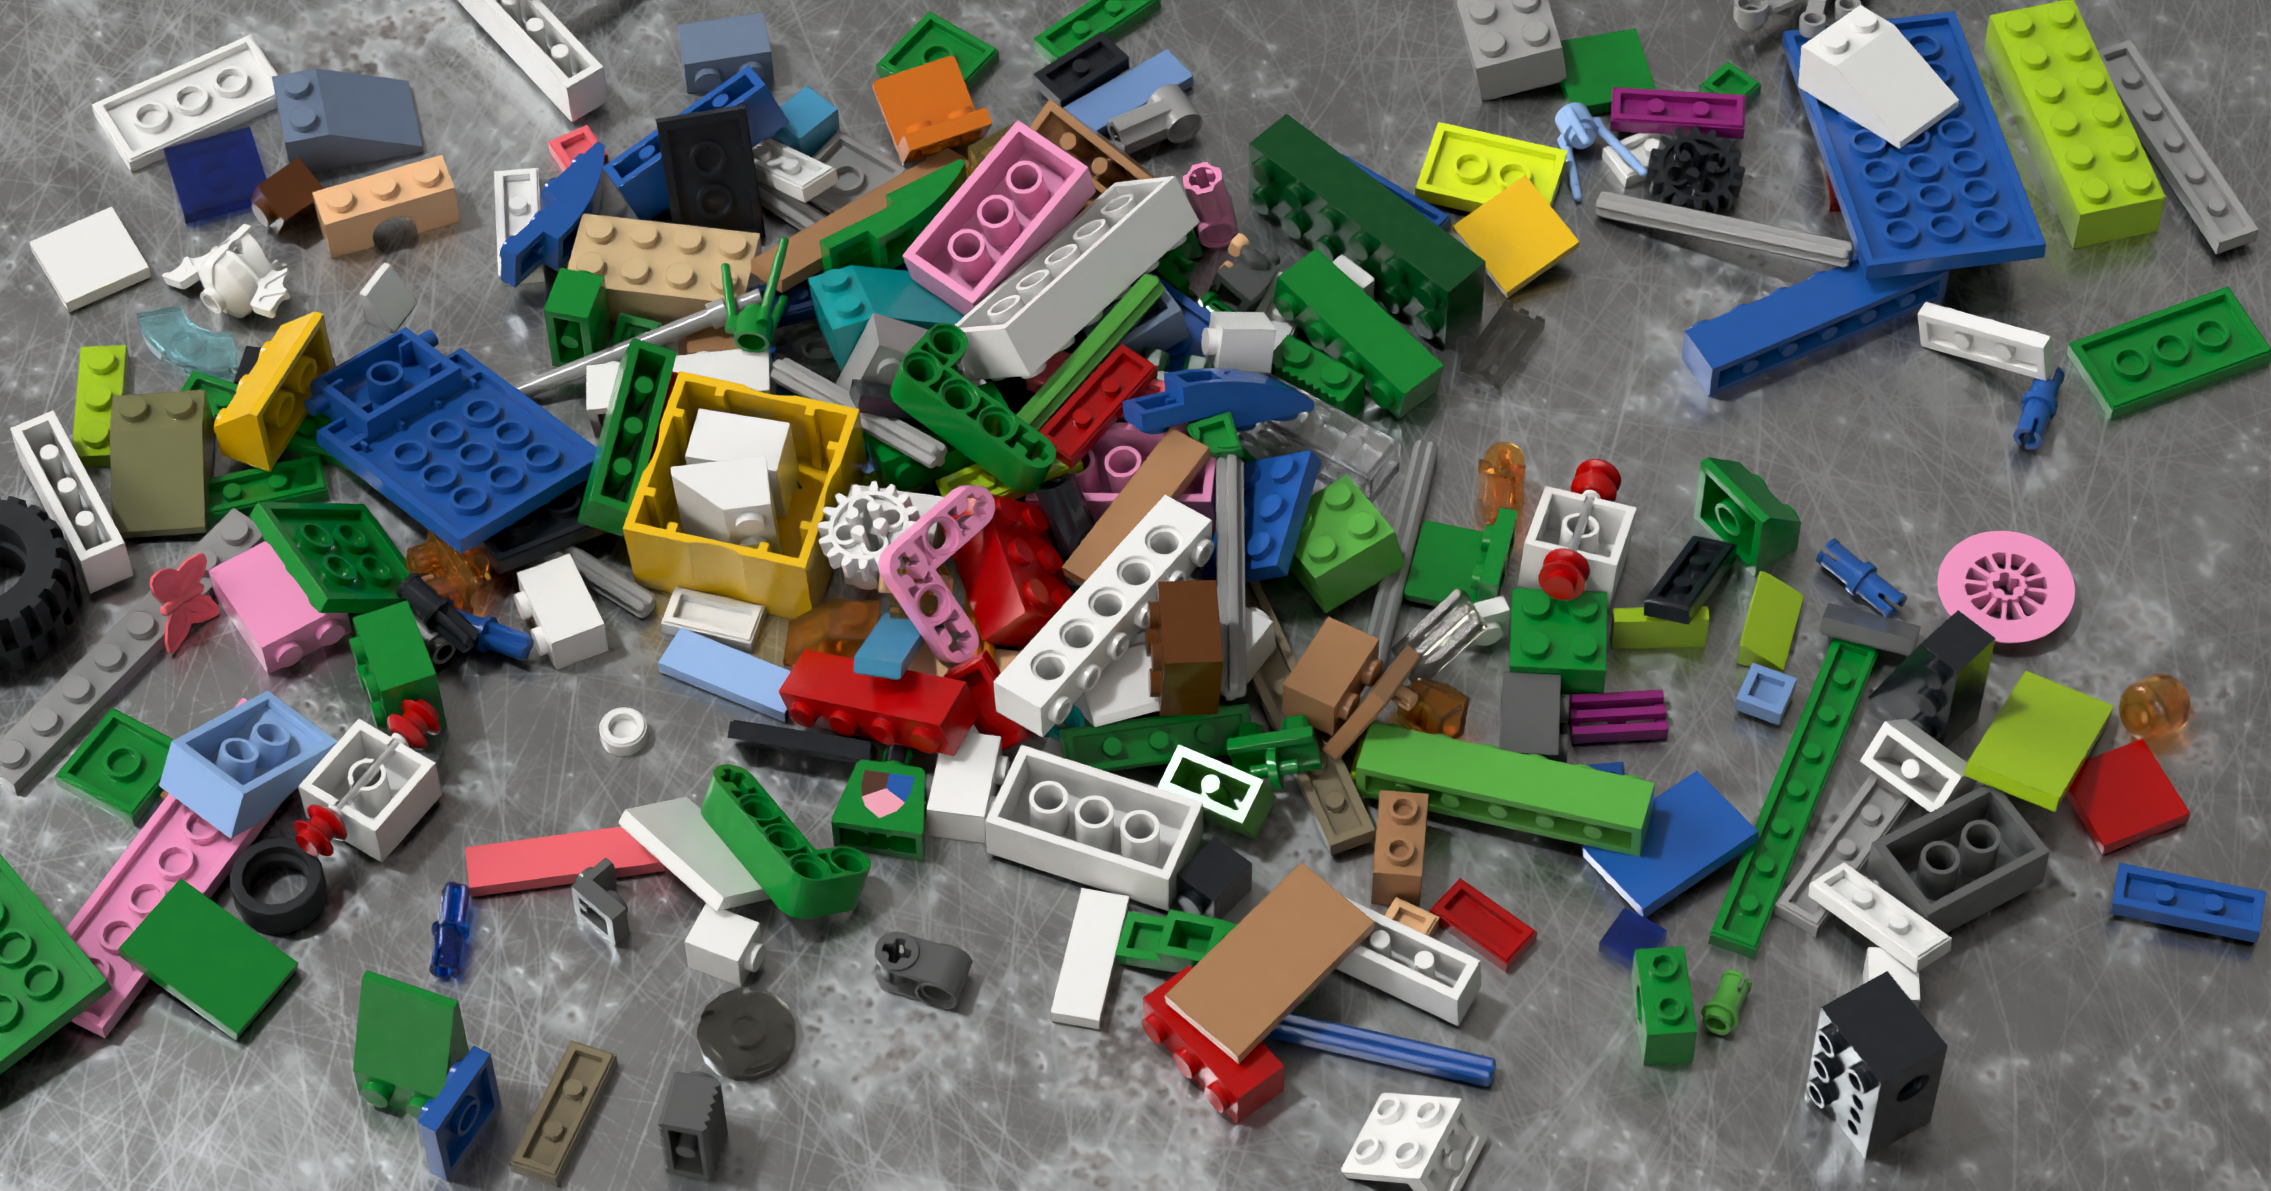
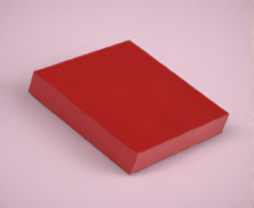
M2144 739L2087 759L2065 794L2102 855L2187 823L2190 816V811Z

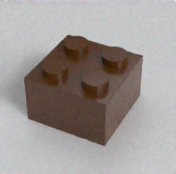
M1216 580L1158 582L1156 601H1148V628H1145L1146 656L1151 657L1152 667L1149 668L1148 673L1149 696L1158 697L1160 716L1218 714L1224 661Z

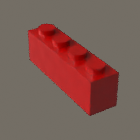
M804 649L778 691L789 712L790 718L800 726L806 728L814 726L833 730L844 736L856 735L871 738L886 745H904L917 748L929 754L937 752L955 756L980 714V710L966 681L912 670H906L899 680L856 674V672H853V658Z

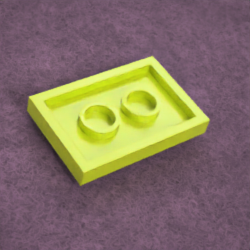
M1438 122L1415 187V196L1428 203L1473 212L1526 175L1552 207L1566 166L1568 151Z

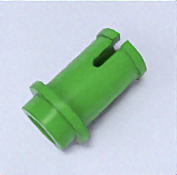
M1727 970L1722 974L1712 1000L1706 1002L1701 1011L1703 1016L1702 1023L1709 1031L1718 1035H1726L1730 1030L1738 1027L1740 1022L1738 1013L1752 988V982L1749 978L1745 979L1742 986L1739 987L1745 974L1736 970Z

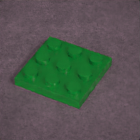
M258 502L254 507L250 518L261 531L263 539L271 545L284 563L286 571L294 577L307 595L309 603L319 613H369L404 601L396 595V591L405 578L415 572L365 504Z

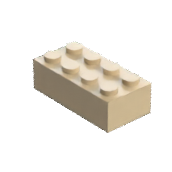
M583 213L568 269L575 271L585 270L595 275L604 276L611 322L617 323L619 313L661 322L666 325L706 309L705 304L724 298L721 265L723 263L730 265L735 297L749 292V288L759 286L761 279L751 273V259L762 254L760 233Z

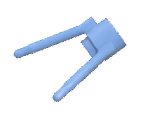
M1570 103L1558 111L1555 117V124L1561 135L1557 139V143L1561 149L1568 151L1566 170L1575 202L1582 200V194L1572 149L1573 147L1577 149L1589 147L1595 141L1596 135H1600L1640 176H1647L1648 170L1605 127L1600 117L1591 116L1584 104Z

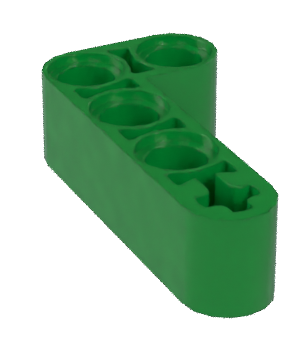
M950 323L934 325L904 356L890 387L892 400L901 409L1012 490L1022 494L1035 493L1039 489V485L1044 482L1056 458V449L1053 443L960 375L957 370L968 348L966 334L959 327Z
M722 764L713 770L701 807V815L781 911L794 918L810 919L848 912L856 908L871 868V861L867 855L858 849L848 846L816 850L750 772L732 764Z

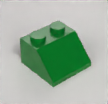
M1707 457L1700 462L1693 517L1716 540L1737 545L1736 559L1754 577L1759 575L1760 571H1765L1797 550L1801 521L1797 513L1788 504H1782L1769 491L1766 483L1759 475L1752 474L1737 461Z

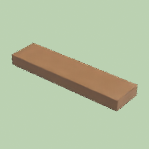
M1171 427L1062 566L1064 576L1083 585L1164 495L1176 501L1211 457L1209 447Z

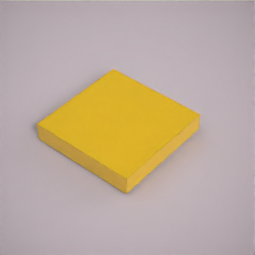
M1526 175L1453 225V232L1464 246L1486 261L1485 272L1506 298L1580 248L1579 240Z

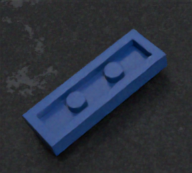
M2119 863L2110 914L2257 943L2261 930L2266 891Z

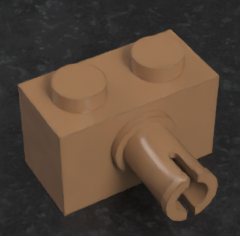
M1328 616L1283 684L1282 713L1288 716L1304 715L1310 726L1312 725V727L1334 735L1343 720L1347 721L1359 705L1360 694L1365 686L1372 687L1381 673L1383 661L1378 659L1379 638Z

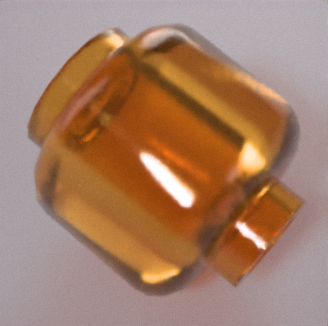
M2154 673L2129 685L2121 694L2118 703L2119 716L2124 727L2134 737L2148 742L2163 739L2180 730L2189 720L2191 713L2190 698L2185 687L2178 679L2164 673Z

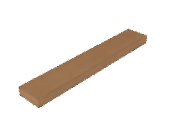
M947 147L788 238L789 244L776 290L783 293L823 270L819 240L887 208L886 194L959 159L966 163L967 179L978 166ZM779 244L751 259V273L766 283L768 282Z

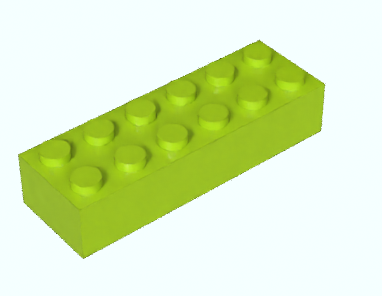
M2062 0L1990 15L1983 50L2072 248L2075 249L2157 232L2166 196L2075 1Z

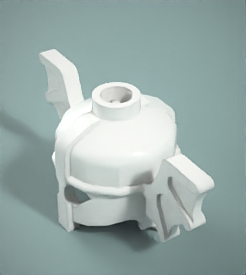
M243 224L236 232L232 233L219 247L214 246L208 254L198 258L184 257L182 264L178 268L162 275L166 284L180 289H186L201 280L205 290L200 294V298L204 305L214 313L224 312L236 318H243L252 311L256 314L274 318L281 302L291 297L285 288L286 282L292 278L288 265L285 263L280 264L279 260L269 263L263 250L251 236L254 233L252 226ZM242 245L243 251L239 252L236 246Z

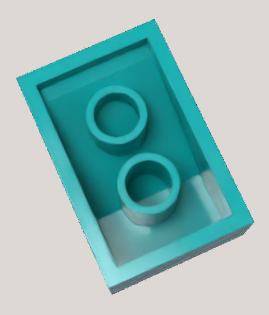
M850 265L840 269H831L824 274L808 278L817 323L841 372L873 313L928 330L939 323L955 325L965 316L912 280L909 271Z

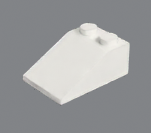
M1862 5L1801 46L1798 87L1899 149L1959 106V99L1896 26Z

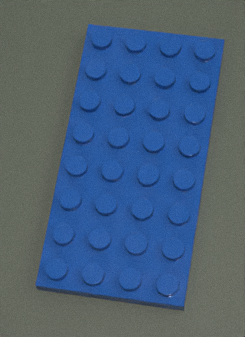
M1955 11L1885 19L1896 26L1959 99V106L1900 149L1798 87L1801 46L1812 38L1802 36L1799 33V29L1783 31L1782 45L1865 279L2044 258L2045 240Z

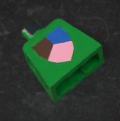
M889 745L884 750L882 762L863 759L856 763L832 816L831 825L834 847L848 846L862 852L917 860L925 859L927 818L926 772L921 767L910 766L913 757L910 749L902 745Z

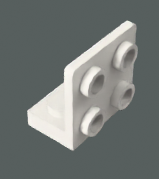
M1382 1093L1345 1160L1341 1171L1349 1179L1409 1184L1413 1191H1460L1488 1135L1461 1098Z

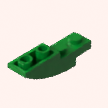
M962 159L956 160L886 194L887 208L819 240L824 273L831 269H840L850 265L894 269L905 263L902 255L967 180L966 163Z
M1170 909L1167 917L1128 912L1115 957L1119 964L1179 973L1189 965L1193 968L1237 924ZM1311 993L1303 1001H1309Z

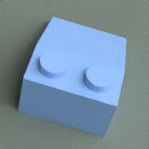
M267 690L171 741L159 786L231 839L262 822L303 782L338 741Z

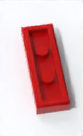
M1121 343L1039 431L1053 443L1056 449L1055 459L1073 469L1123 414L1122 401L1138 398L1149 386V383L1158 376V367Z

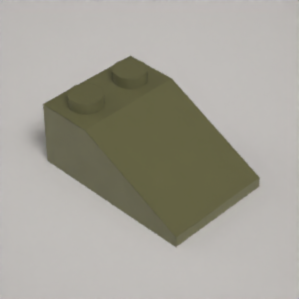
M205 390L113 396L110 421L112 520L122 538L207 533V507H209L210 500L209 478L212 475L215 433L214 419Z

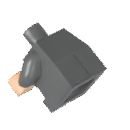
M1238 233L1231 240L1228 247V253L1238 259L1236 264L1234 265L1231 261L1226 260L1219 267L1208 292L1213 291L1218 294L1220 302L1236 312H1254L1278 270L1277 266L1280 264V258L1272 250H1267L1262 254L1256 249L1249 248L1248 238L1241 233Z

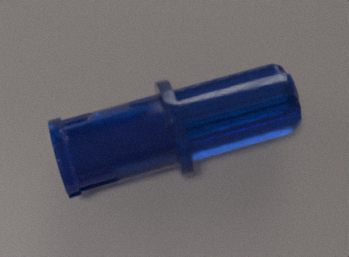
M457 882L446 883L441 893L438 920L432 923L431 933L434 936V947L429 972L441 979H450L451 976L457 978L461 973L464 940L469 938L470 928L466 925L470 889L466 884H458Z

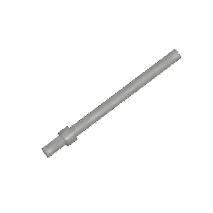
M759 288L735 297L737 315L749 304H762L763 296ZM722 297L705 304L706 309L633 338L663 346L711 326L715 330L724 327L727 321L725 300ZM632 338L512 386L531 398L585 377L586 366L606 364L610 361L620 362Z

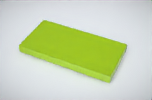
M2025 670L1968 760L1964 775L2055 812L2108 724L2114 705Z

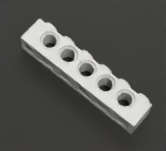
M1164 495L994 681L996 711L1041 737H1044L1055 723L1061 724L1069 715L1073 703L1083 692H1090L1096 686L1101 672L1111 661H1117L1124 655L1130 640L1141 628H1148V601H1156L1158 582L1186 581V578L1197 566L1202 567L1208 562L1214 550L1212 520Z

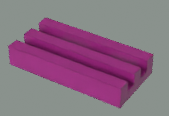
M1663 690L1569 695V724L1572 744L1667 739L1669 729L1668 721H1666ZM1655 719V722L1626 724L1627 721ZM1580 723H1608V725L1580 726Z

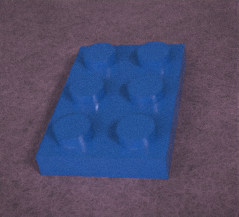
M1312 450L1244 462L1245 583L1287 576L1321 464V460ZM1215 530L1212 540L1214 542V550L1204 566L1201 579L1216 580L1217 585V538Z

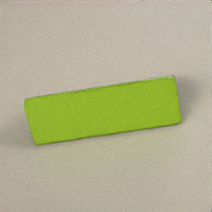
M1760 571L1740 640L1737 664L1751 667V664L1755 663L1784 673L1804 595L1764 571Z

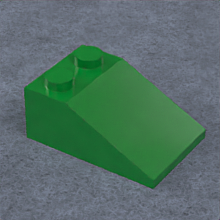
M366 970L361 982L353 1073L358 1093L372 1105L378 1107L390 1105L407 1111L413 1118L418 1120L426 1102L431 1098L436 1099L446 1085V1078L452 1065L459 1059L464 1060L469 1052L459 1001Z

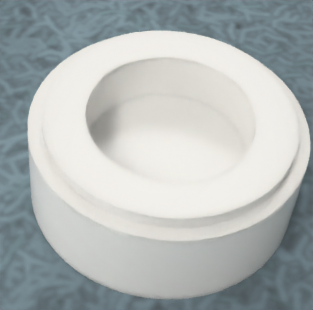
M621 707L613 709L600 722L599 733L601 743L605 750L613 755L630 756L636 754L647 743L648 729L646 719L639 711L633 708Z

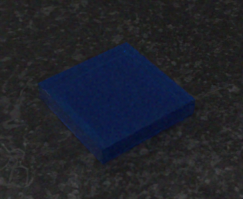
M250 126L163 149L186 224L251 207L252 202L250 198L256 186L267 179Z

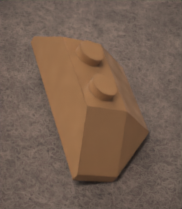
M1049 99L1029 127L1089 168L1096 192L1075 217L1115 182L1157 178L1102 134L1051 99Z

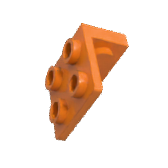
M948 56L878 79L872 85L902 165L932 156L947 147L953 149L983 139L993 124L986 107L975 110L954 56Z

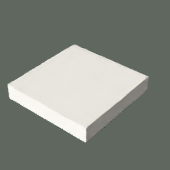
M109 207L30 242L34 256L68 313L151 277L149 266L113 207Z

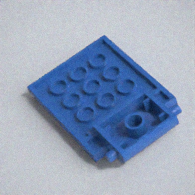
M405 327L311 381L310 391L312 396L304 401L307 412L311 416H316L322 412L332 421L317 431L316 441L321 448L460 554L477 547L481 542L506 527L512 526L516 521L541 506L550 503L556 497L589 478L597 450L596 446L462 348L445 356L434 348L438 346L439 342L432 330L416 335Z

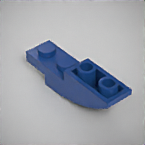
M597 141L584 154H578L570 166L557 178H552L546 183L541 193L542 210L536 212L529 224L517 235L508 237L501 247L502 281L516 288L542 263L558 271L570 259L582 214L597 215L603 194L604 169L602 167L604 166L605 145Z
M1224 368L1187 369L1165 373L1164 392L1122 401L1124 419L1145 434H1161L1167 432L1172 425L1185 422L1191 424L1229 411L1231 412L1236 431L1243 432L1254 429L1256 423L1269 420L1279 422L1291 421L1298 417V413L1315 410L1312 399L1288 384L1258 373Z

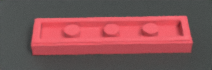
M622 827L465 847L471 897L573 884L583 870L588 867H595L604 858H607L614 864L616 878L665 871L664 865Z

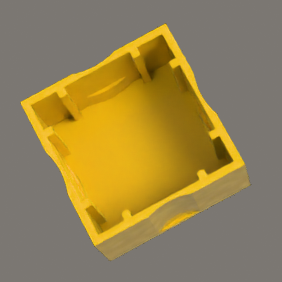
M679 371L660 424L656 451L649 465L643 471L623 526L635 583L643 587L673 593L675 586L758 604L765 606L766 614L815 624L834 570L829 563L828 557L824 556L819 543L821 536L817 528L818 523L827 521L823 512L825 507L837 508L838 503L835 495L840 493L848 497L851 484L862 485L868 469L860 410L800 396L767 394L751 389L743 384ZM698 409L790 423L799 466L797 481L802 486V489L798 488L796 481L787 517H777L781 554L772 553L770 544L760 541L758 549L683 533L671 476V467L687 465L685 455Z

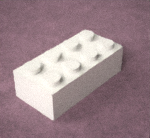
M1021 745L985 821L987 853L1110 893L1129 896V899L1169 911L1177 894L1176 874L1193 858L1203 835V802Z

